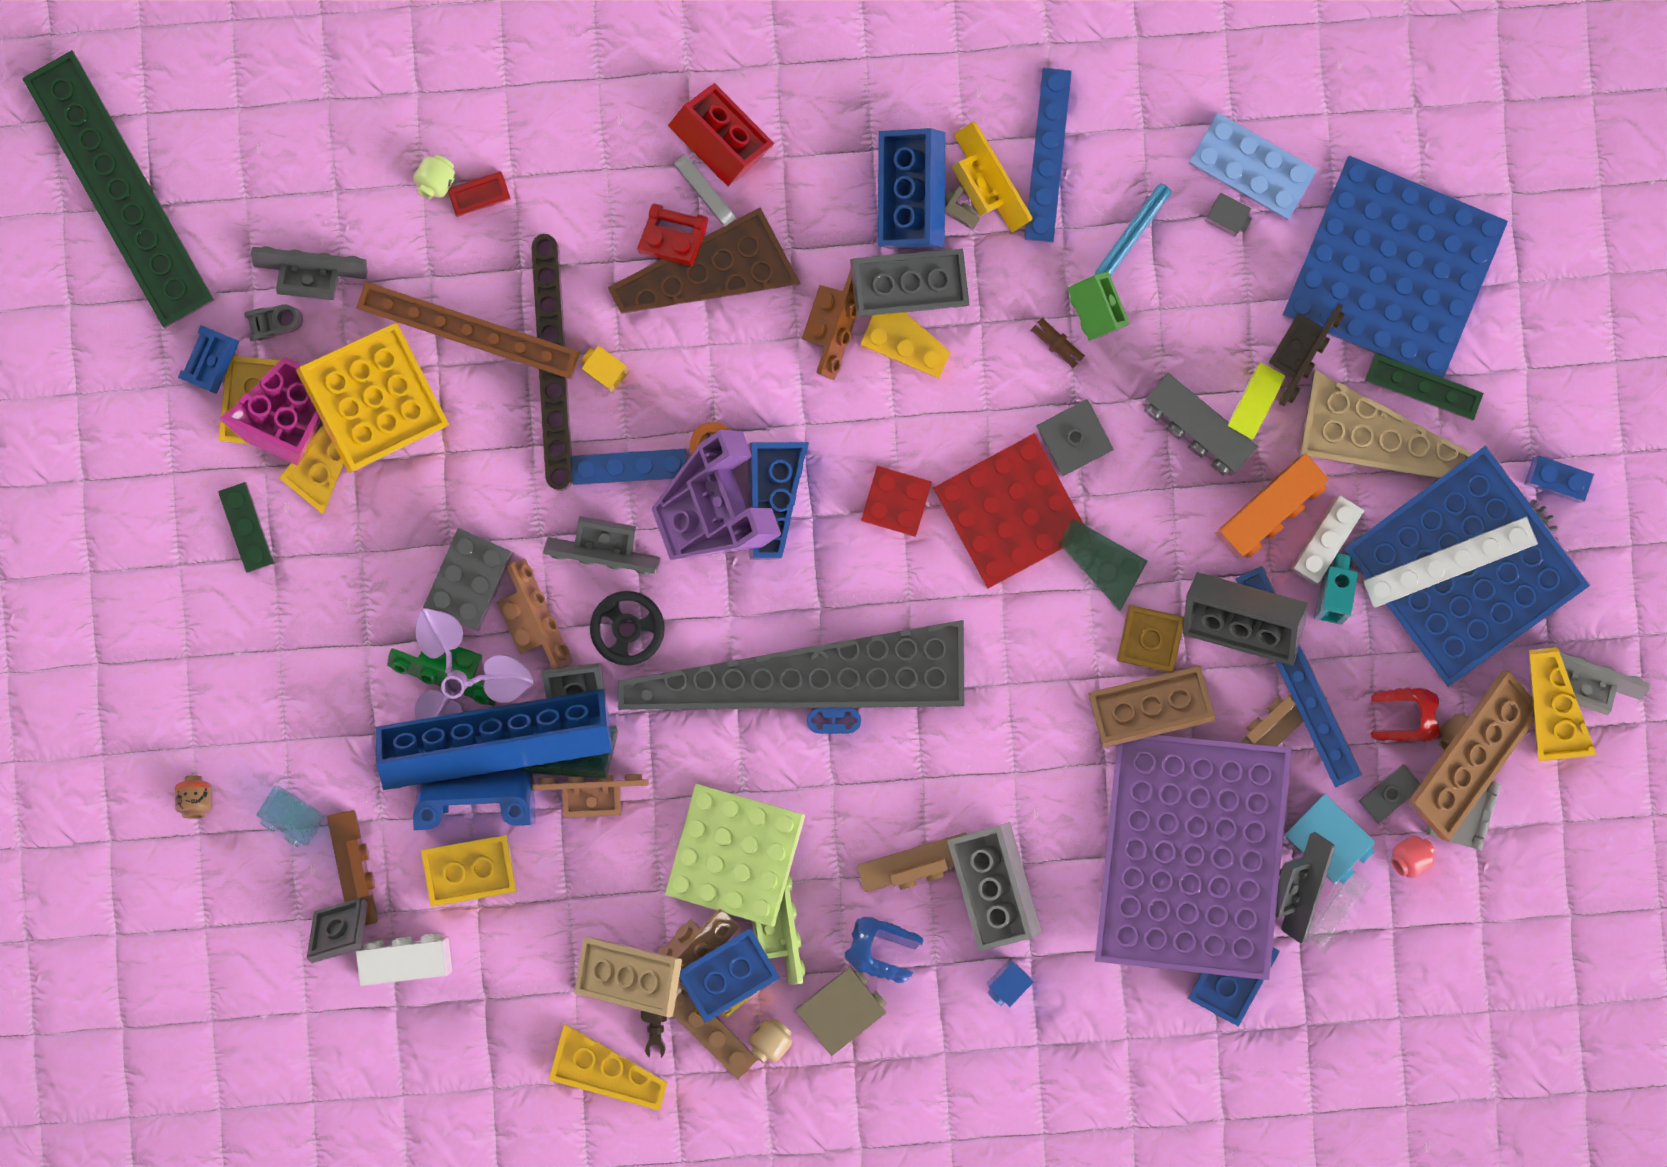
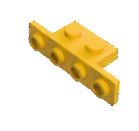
M973 121L955 133V138L967 158L953 165L952 169L980 217L998 209L1011 232L1017 231L1032 221L1033 218L978 124Z

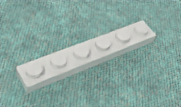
M1526 516L1368 578L1363 582L1374 608L1535 546L1538 542Z

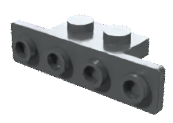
M268 246L252 247L251 250L254 267L279 270L276 292L280 295L334 300L338 276L367 279V261L356 256L343 257L328 253H307L296 249L290 251L279 250Z
M579 516L575 542L548 537L543 550V554L550 555L554 559H574L587 565L594 563L602 564L615 570L622 568L630 569L643 575L656 574L660 563V557L632 552L636 526Z
M1316 832L1310 833L1303 857L1284 863L1280 870L1276 917L1285 916L1281 930L1299 943L1306 942L1335 849L1333 843Z

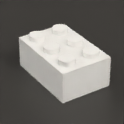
M441 933L425 934L421 937L420 941H413L412 936L399 937L392 940V944L384 945L383 940L367 941L363 943L361 949L356 951L360 986L447 976L452 972L449 937L441 938Z

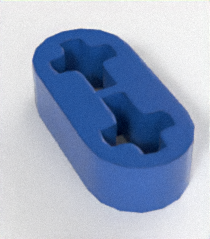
M816 708L808 714L807 725L811 731L818 734H849L858 730L861 725V716L853 708ZM821 712L824 718H833V723L823 724V729H817V725L811 723V718H815L817 713ZM846 712H851V716L857 718V723L852 724L851 729H846L845 724L835 723V718H843Z

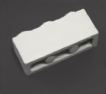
M1341 495L1336 496L1290 570L1312 584H1318L1364 510Z

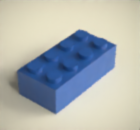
M932 128L879 131L878 247L892 250L945 247L946 132Z

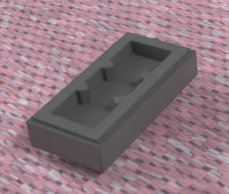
M1402 764L1359 802L1379 824L1409 799L1420 786V783L1409 769Z

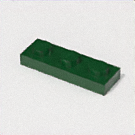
M247 482L218 491L246 573L275 564Z

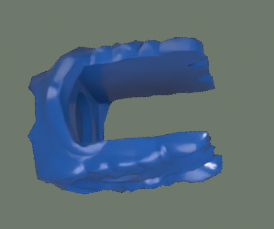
M873 917L857 919L854 930L851 933L853 937L851 948L845 951L844 957L856 970L866 972L870 976L886 978L887 980L891 979L896 983L908 981L909 977L913 974L912 971L872 958L871 947L873 939L876 936L911 949H916L919 945L923 944V938L917 933L909 932L900 926L879 921Z

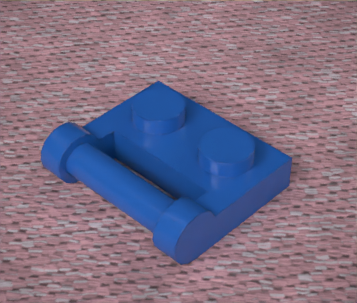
M200 325L197 332L200 335L184 371H180L178 378L217 394L240 341Z

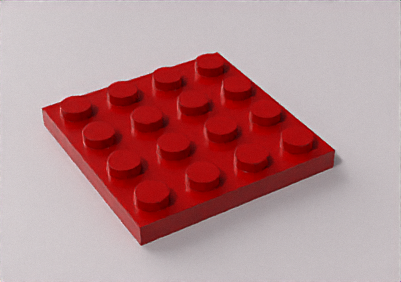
M1035 433L933 487L987 589L1089 535Z

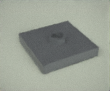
M1088 399L1036 425L1062 477L1114 450Z
M363 897L314 911L307 959L311 963L361 949L368 902Z

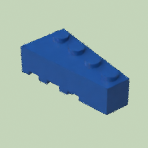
M751 442L748 444L752 457L748 459L749 508H772L781 532L780 536L762 548L749 549L750 560H771L783 557L791 522L790 519L796 501V493L809 442Z

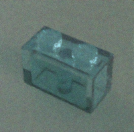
M279 785L273 787L256 816L262 819L260 821L262 826L272 832L277 828L286 834L284 839L296 847H299L300 844L303 846L309 845L326 818L325 814Z

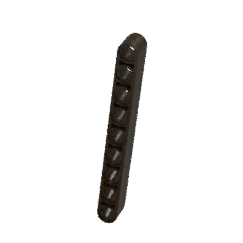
M540 234L534 238L531 247L537 338L544 340V330L548 327H555L558 329V337L551 342L565 347L559 245L551 235ZM550 241L553 244V250L549 255L538 253V246L541 242ZM547 269L554 271L555 278L550 284L540 282L541 272ZM547 298H553L557 303L555 310L550 313H545L541 308L542 302ZM539 369L545 478L551 488L563 491L567 490L573 483L568 381L565 377ZM551 384H559L562 388V393L557 399H550L547 396V388ZM555 412L561 413L564 418L563 424L560 427L552 428L548 423L550 415ZM556 441H562L565 444L564 454L558 457L553 456L550 452V446ZM556 470H564L567 473V480L563 485H555L552 482V475Z

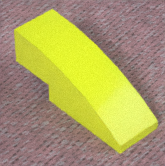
M1260 362L1239 399L1228 426L1253 440L1282 385L1285 375Z

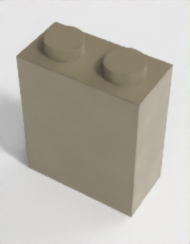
M851 966L796 1008V1012L831 1056L886 1014L883 1008L887 1004L877 990L871 993L865 985L869 982L863 972L854 971Z

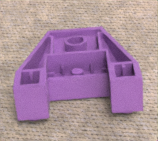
M719 430L701 442L652 507V512L670 560L762 548L781 535L772 508L747 509L736 481L733 469L752 457L743 431Z

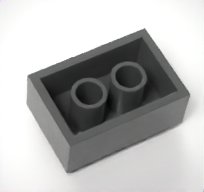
M458 528L423 608L449 613L458 619L462 625L479 631L507 569L506 566L509 564L514 552Z

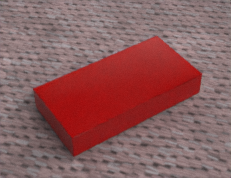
M502 171L451 187L448 190L456 217L511 200Z

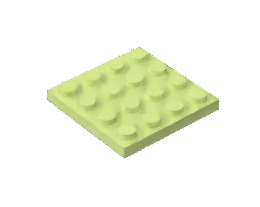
M695 784L665 895L714 910L721 909L725 913L775 927L805 814Z

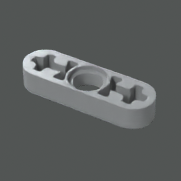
M685 154L673 163L724 227L736 219L729 207Z

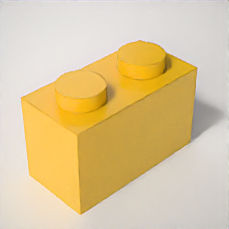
M599 345L595 350L590 348L581 360L584 364L581 368L584 373L611 393L616 390L630 371L625 364Z

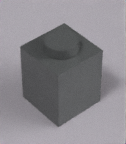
M1220 193L1205 222L1236 237L1239 231L1245 233L1252 220V217L1248 216L1251 208Z

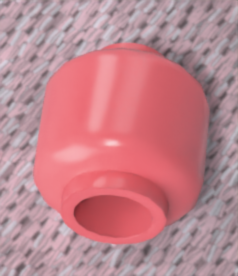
M1412 835L1393 848L1391 864L1399 875L1415 878L1433 866L1435 849L1428 839L1423 840L1419 836Z

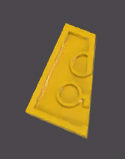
M906 312L873 315L860 344L862 347L937 379L940 378L951 353Z
M324 424L313 436L299 465L291 463L279 477L281 481L323 515L344 464Z

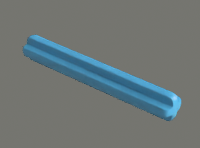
M1162 183L1156 187L1097 268L1095 275L1109 271L1110 276L1114 273L1170 196L1172 191L1169 187Z

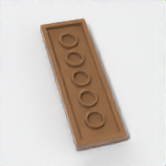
M1501 671L1408 801V804L1443 841H1450L1534 723L1533 698L1509 671Z

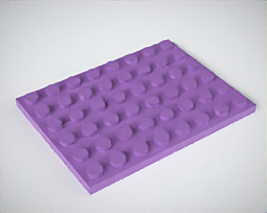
M1155 735L1117 745L1095 962L1270 980L1292 748Z

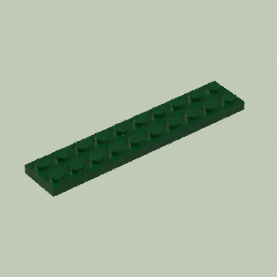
M71 50L23 77L22 79L162 327L167 328L213 302L215 299L75 52Z

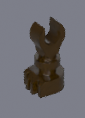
M641 1011L642 1021L650 1023V1025H647V1032L650 1035L645 1048L646 1055L650 1058V1047L656 1044L661 1048L662 1058L665 1054L666 1045L662 1039L661 1033L664 1032V1025H661V1022L667 1021V1017Z

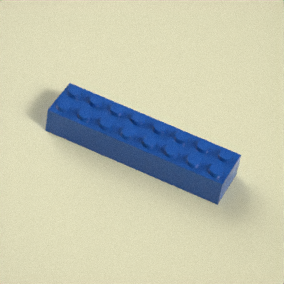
M604 689L375 727L376 765L383 790L613 752L610 719Z

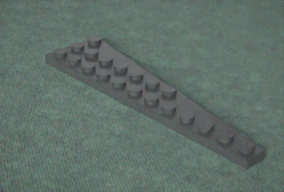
M964 620L618 681V710L964 706Z

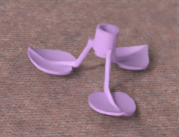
M424 608L419 613L416 621L418 646L426 656L433 659L440 657L445 652V672L447 676L441 684L442 692L440 690H429L417 699L415 704L416 720L462 713V705L453 699L460 697L467 686H472L481 680H485L484 691L487 696L499 703L511 702L517 699L533 685L532 675L526 666L508 655H495L488 658L484 663L485 674L472 679H468L461 671H453L450 650L457 648L462 642L463 628L461 623L453 615L442 611Z

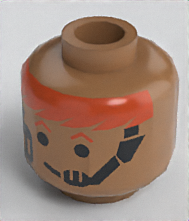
M185 776V781L176 784L175 810L181 813L183 818H204L205 813L211 811L212 785L202 781V776Z

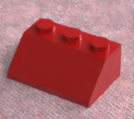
M713 83L687 102L668 124L672 131L728 187L743 176L775 144L716 83Z

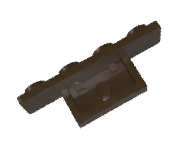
M1337 302L1323 327L1300 313H1297L1269 360V364L1293 377L1279 400L1280 405L1285 406L1287 401L1290 403L1294 402L1301 389L1297 387V384L1302 376L1306 379L1308 378L1315 366V363L1312 362L1316 352L1322 354L1330 341V338L1326 337L1331 327L1337 329L1345 313L1341 312L1342 304Z

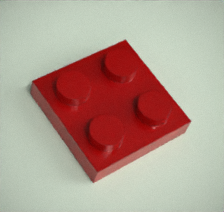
M877 466L861 521L916 537L932 481Z

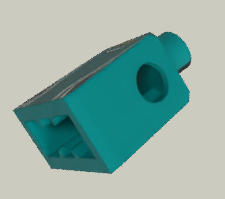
M1337 554L1333 566H1329L1322 578L1314 619L1342 625L1351 616L1358 572L1350 570L1351 556Z

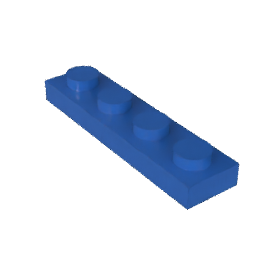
M686 448L571 456L573 485L674 479L687 462Z

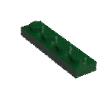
M1376 353L1372 358L1364 380L1365 382L1472 421L1475 419L1484 394Z

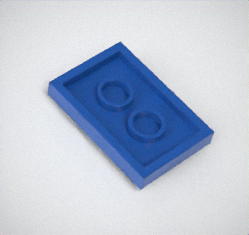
M751 928L680 970L679 976L681 985L704 1023H707L780 979Z
M1274 947L1272 949L1271 967L1280 953V950ZM1200 973L1187 999L1239 1027L1264 980Z

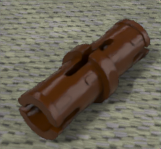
M1042 317L1037 323L1046 332H1043L1036 325L1030 331L1050 347L1048 349L1050 352L1053 353L1055 351L1073 369L1078 362L1070 354H1073L1079 361L1083 359L1085 354H1082L1066 340L1067 336L1064 333L1060 334Z

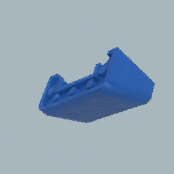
M521 767L513 770L418 784L413 812V830H430L437 827L442 821L443 814L449 812V805L500 803L501 816L509 825H532L536 823L535 794L532 791V784H534L533 774L528 768Z

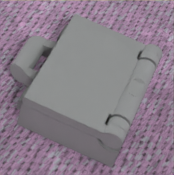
M1496 782L1490 783L1450 839V842L1482 851L1484 838H1486L1501 784ZM1427 824L1426 835L1440 838Z

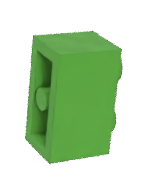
M1109 271L1093 275L1067 287L1070 294V302L1078 313L1081 329L1086 334L1088 341L1106 336L1130 325Z

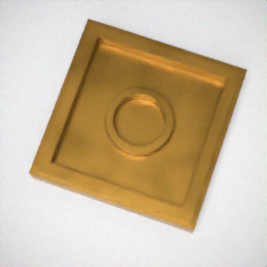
M1129 605L1116 661L1168 673L1174 672L1184 626V617Z

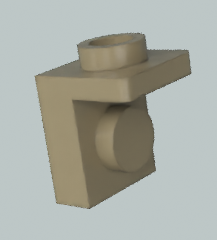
M959 186L956 191L950 189L945 197V206H947L945 214L969 229L974 230L980 220V217L976 216L977 210L966 203H962L961 206L956 204L964 191L963 187Z

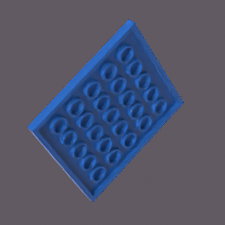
M1349 155L1282 315L1294 320L1297 313H1300L1323 327L1338 302L1343 305L1341 312L1345 313L1337 329L1331 327L1328 332L1329 335L1370 352L1444 378L1508 221Z
M1486 445L1344 548L1368 579L1527 516L1538 542L1537 545L1386 603L1448 687L1590 586V583Z

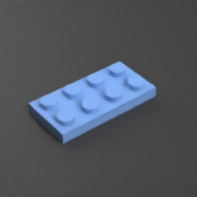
M1220 113L1216 114L1188 163L1286 220H1289L1317 171L1316 168Z

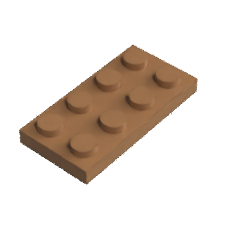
M1201 666L1088 693L1102 748L1215 721Z

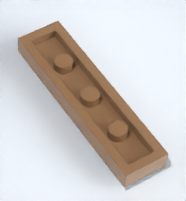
M683 989L676 997L673 1016L738 1080L758 1059L751 1054V1050L718 1017L713 1018L707 1023L699 1019L694 1014L695 1006Z

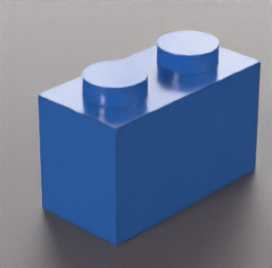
M1542 456L1533 457L1524 485L1581 503L1586 500L1594 474Z
M1010 958L987 982L990 988L987 993L1000 1006L1006 1003L1011 1007L1034 981Z

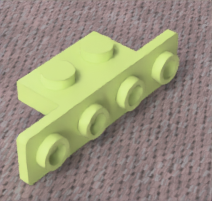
M790 875L788 876L775 927L752 921L753 933L768 958L785 957L789 985L802 984L803 977L805 976V966L799 957L798 948L801 946V939L798 931L795 929L794 920L796 919L797 912L795 904L791 902L792 879Z

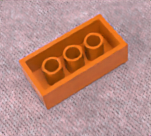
M1305 453L1293 461L1215 532V535L1237 559L1244 556L1246 558L1252 557L1263 547L1260 543L1265 537L1267 539L1273 538L1284 528L1281 523L1286 518L1289 520L1294 519L1306 508L1303 505L1304 501L1308 498L1310 500L1316 499L1327 489L1324 483L1329 478Z

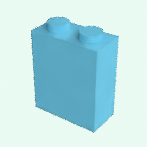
M1326 794L1285 834V838L1303 855L1309 835L1313 832L1318 833L1335 845L1326 875L1334 885L1339 881L1344 884L1355 873L1352 867L1359 860L1364 864L1375 853V850L1372 848L1375 845V841Z

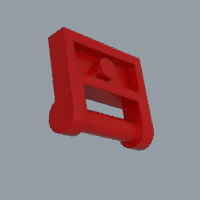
M653 203L650 207L649 218L637 250L640 254L693 266L708 226V217L703 215L695 217L663 209L662 205ZM660 220L694 229L692 234L660 227L659 223Z

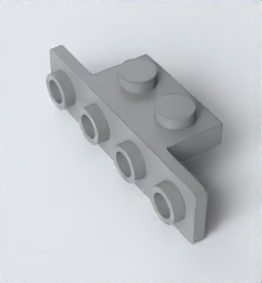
M1541 647L1540 649L1553 648V647ZM1560 652L1577 702L1581 707L1608 716L1612 711L1616 692L1642 700L1650 690L1651 684L1637 676H1627L1616 672L1611 667L1599 666L1588 662L1585 658L1573 657Z

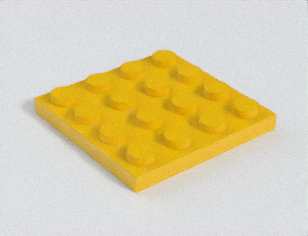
M397 322L296 369L348 473L354 472L449 426Z

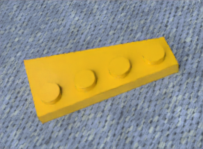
M1558 647L1529 650L1538 761L1597 755Z

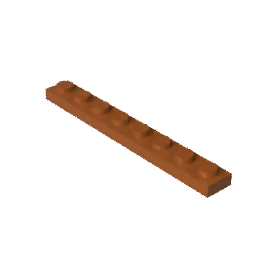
M366 281L356 308L568 379H572L580 355L579 351Z

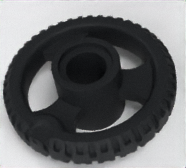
M620 591L607 596L595 608L590 621V635L596 650L605 659L618 665H636L648 660L659 649L664 637L665 625L660 609L649 597L634 591ZM619 602H637L643 605L649 611V614L643 619H638L632 614H622L619 609ZM602 617H608L613 621L612 632L617 640L610 648L604 644L601 638L600 622ZM624 620H631L635 624V632L629 637L623 636L619 630V626ZM642 631L652 632L654 636L648 647L642 652L630 656L628 644L636 641Z

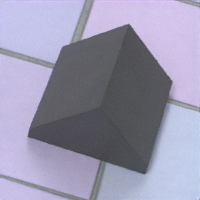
M601 663L541 670L546 699L604 689L605 694Z

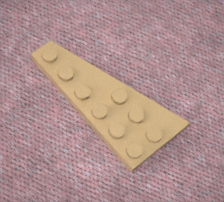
M1314 370L1300 455L1306 453L1309 457L1439 479L1473 454L1453 442L1428 431V429L1411 422L1372 399L1362 396L1347 388V386L1330 379L1321 372Z

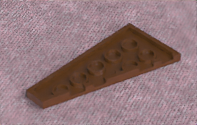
M760 207L731 222L726 227H722L703 237L693 266L661 259L609 286L608 289L621 314L801 285Z

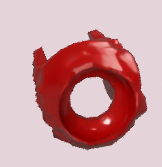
M1406 687L1404 689L1397 688L1388 691L1379 690L1371 695V702H1417L1421 721L1419 729L1373 730L1371 732L1373 739L1397 742L1421 740L1425 742L1440 738L1439 722L1435 719V711L1439 706L1438 694L1424 688L1411 689Z

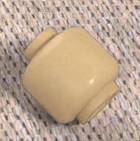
M773 1019L772 1022L764 1020L749 1038V1043L753 1047L751 1054L762 1063H765L766 1060L778 1062L792 1044L790 1038L791 1031L776 1019Z

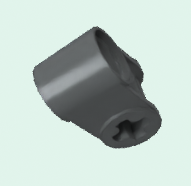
M287 304L255 309L244 313L245 318H248L252 334L249 337L250 342L266 340L277 335L294 332L301 327L303 322L301 312ZM286 311H291L294 315V320L290 325L284 326L281 322V317Z

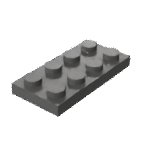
M963 248L850 259L857 317L970 306Z

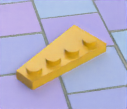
M564 1023L549 1076L550 1081L660 1111L668 1084L666 1080Z

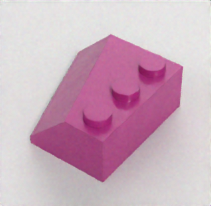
M284 357L248 394L246 393L239 399V402L229 412L227 411L220 417V420L245 442L298 466L321 422V418L296 372V369L303 365Z

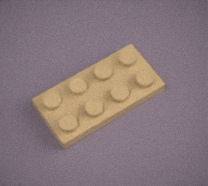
M583 937L574 994L665 1017H673L682 959L602 939Z

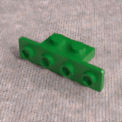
M460 646L450 650L453 671L463 672L468 679L474 678L482 655ZM391 648L389 652L387 666L397 673L409 674L419 678L426 684H435L440 687L447 676L445 672V652L435 659L429 658L422 651L419 657ZM481 681L474 683L472 686H467L462 694L472 698L479 704L494 706L496 701L487 696L484 691V682Z

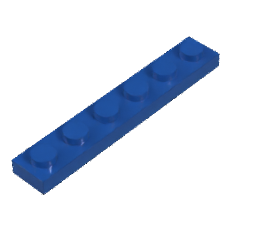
M1042 69L1028 211L1033 219L1026 224L1025 240L1054 242L1072 72L1070 70Z

